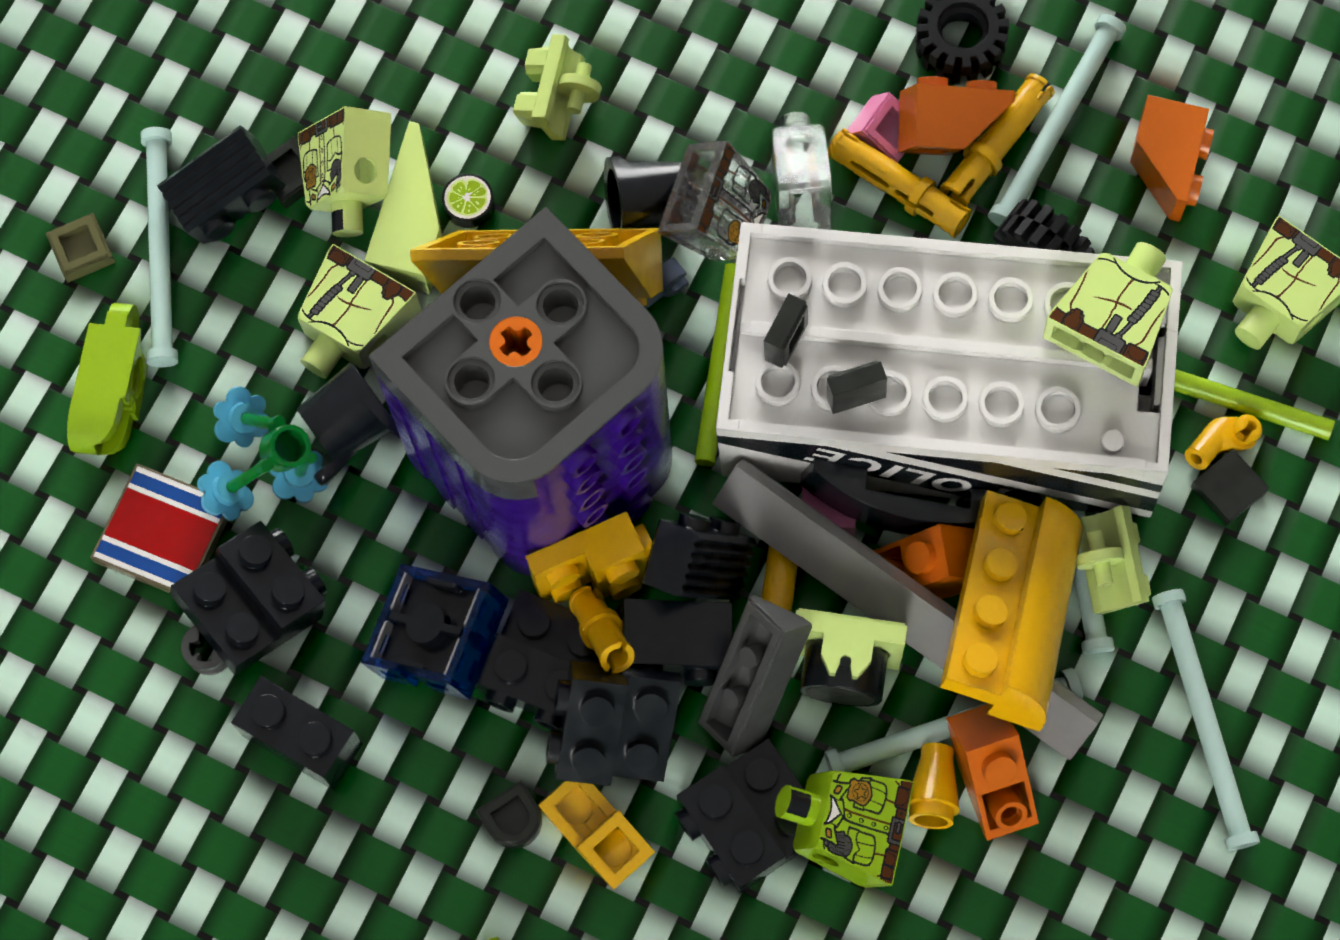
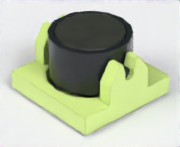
M803 608L796 610L795 614L805 618L812 624V629L800 656H804L800 692L812 699L832 704L865 707L879 705L883 697L886 669L899 670L907 634L905 623Z

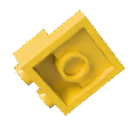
M626 511L525 557L533 585L540 598L553 599L555 603H561L569 600L575 590L591 582L593 587H596L602 593L603 599L612 596L613 600H619L641 589V582L651 550L652 540L643 523L635 527L633 526Z

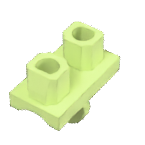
M552 34L549 47L528 49L525 61L526 75L532 82H540L538 92H520L516 96L513 108L514 115L523 125L541 128L551 140L560 141L566 140L572 114H581L583 103L598 101L602 91L601 84L590 77L592 66L585 62L583 55L569 47V38L564 34Z
M1120 505L1099 514L1080 517L1083 533L1080 544L1081 554L1077 555L1076 565L1077 569L1085 570L1094 614L1103 615L1149 602L1151 589L1148 575L1143 573L1138 549L1140 537L1137 523L1132 521L1130 506Z

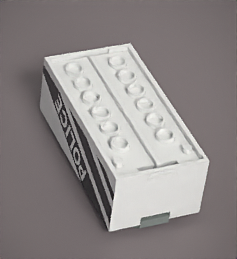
M741 222L716 424L722 476L729 477L735 465L744 458L775 481L800 483L801 473L814 459L868 468L865 489L872 491L960 499L970 489L975 488L1024 497V502L1040 506L1047 496L1075 511L1102 513L1113 507L1125 505L1130 506L1131 516L1150 518L1169 471L1183 261L1166 260L1156 277L1169 284L1173 288V292L1139 386L1136 387L1043 338L1046 320L1051 310L1100 254ZM1113 255L1124 262L1128 259V256ZM788 293L806 301L808 306V325L787 365L780 368L765 361L763 341ZM876 360L881 361L887 376L886 398L833 414L827 399L828 376Z

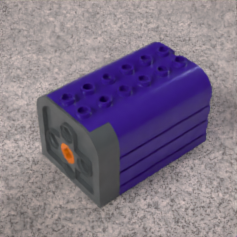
M547 207L543 208L368 356L411 464L425 479H430L444 500L464 516L465 522L481 539L484 538L492 546L494 554L506 566L518 573L531 576L525 556L627 511L631 521H636L653 504L651 497L660 490L670 473L672 466V443L663 342L660 329L653 316Z

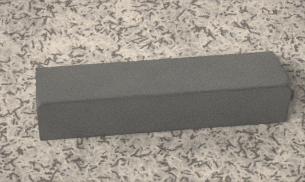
M757 596L748 598L698 720V723L732 757L748 752L763 742L812 629V624L805 618Z

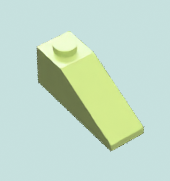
M409 121L388 185V192L383 201L364 262L412 290L431 294L433 284L411 262L410 250L443 236L419 123Z

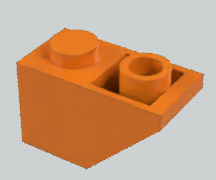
M926 76L917 78V84L900 91L898 153L948 156L964 150L1015 101V91L997 89V82L990 80H971L966 82V87L948 86L949 79L945 77Z
M1148 95L1140 117L1130 163L1168 219L1180 222L1186 205L1196 206L1200 194L1203 176L1194 174L1198 158L1207 159L1213 139L1214 130L1205 128L1209 109Z
M937 524L873 551L939 598H948L961 593L974 529Z
M988 704L946 717L957 765L983 835L989 841L1039 824L1019 734L1011 722L987 715Z

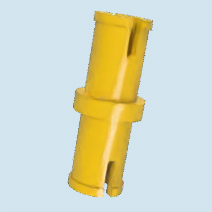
M591 586L578 588L570 596L569 608L580 624L579 634L582 641L588 648L595 651L604 671L608 672L610 667L612 673L615 674L625 671L632 665L635 653L622 633L623 622L616 611L607 607L602 593L596 587L593 592Z

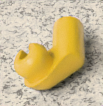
M1249 414L1241 415L1240 417L1216 418L1208 423L1185 451V459L1195 469H1206L1218 453H1228L1232 449L1236 452L1246 451L1252 448L1262 435V425L1256 417Z

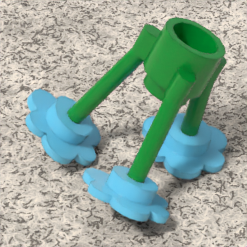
M236 386L231 388L226 395V401H220L215 404L213 413L219 420L215 424L214 433L220 441L226 443L235 441L240 447H248L252 444L254 437L264 436L259 445L261 460L244 473L241 470L232 471L230 466L223 461H215L208 466L207 474L202 475L197 481L198 489L204 493L201 497V505L204 511L212 516L222 513V516L228 521L236 520L240 516L241 511H246L252 507L254 496L246 485L267 472H270L275 477L272 484L273 493L276 497L283 500L295 497L300 503H308L312 500L314 492L324 491L328 484L321 486L314 479V475L322 469L323 457L319 452L311 451V442L307 433L298 426L286 425L285 418L281 415L273 418L268 417L263 413L266 408L265 399L259 395L251 396L250 392L244 387Z

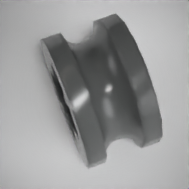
M195 625L191 627L182 639L181 651L183 658L194 671L202 675L221 673L227 668V665L215 650L212 651L211 660L205 661L199 653L194 654L195 648H200L204 645V637Z

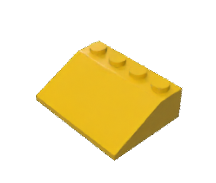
M660 228L568 229L643 306L648 305V298H652L663 291ZM458 230L411 249V262L442 294L517 230Z

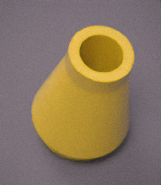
M932 742L921 746V756L912 781L914 786L908 810L909 821L918 827L946 829L953 825L954 816L960 813L953 761L954 748L947 744Z

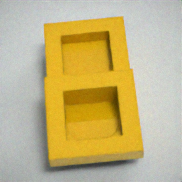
M563 781L538 804L539 809L613 890L655 853L622 813L609 803L594 784Z

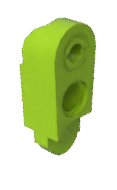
M113 303L109 311H107L105 324H88L67 421L68 445L73 453L90 455L115 454L125 448L131 435L133 420H139L149 365L141 348L139 312L134 304Z

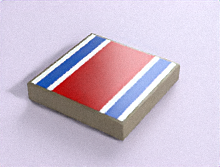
M136 463L90 558L96 564L170 593L172 584L210 561L228 520L222 516V513L212 516L204 511L201 505V497L204 493L198 487Z

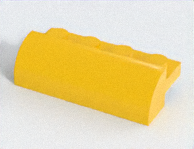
M990 490L986 491L979 506L940 688L989 703L987 715L1039 732L1044 727L1047 719L1075 575L1077 555L1079 554L1083 533L1081 520L1069 507L1047 496L1040 506H1036Z

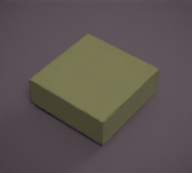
M94 213L46 233L62 274L68 283L116 263Z

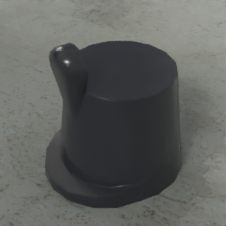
M621 156L606 157L604 163V191L611 228H660L682 163L679 161H625ZM693 168L692 172H688L689 180L697 183L701 175L700 170ZM679 198L675 209L679 223L678 226L674 227L675 230L687 228L690 220V203L683 198ZM669 227L668 232L674 231L673 227Z
M352 362L348 363L297 408L305 423L334 460L314 475V479L321 486L330 483L357 451L389 432L398 439H401L392 416Z

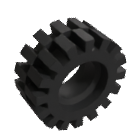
M926 0L924 9L921 8L918 15L915 36V51L918 58L923 56L922 66L928 72L932 67H935L934 76L944 77L946 73L951 74V84L956 85L960 84L961 76H967V80L971 81L977 80L979 73L984 78L991 75L993 66L998 68L1002 61L1008 39L1009 18L1004 19L1006 10L1001 3L995 7L996 0ZM966 21L978 27L981 33V40L974 47L957 48L944 40L942 30L950 22Z
M1023 199L1021 202H1018L993 235V240L996 242L994 245L1095 254V250L1089 247L1091 242L1088 237L1079 235L1082 230L1077 225L1071 226L1066 222L1069 218L1061 213L1058 216L1054 213L1053 207L1045 204L1042 208L1039 201L1036 200L1029 202L1027 199Z

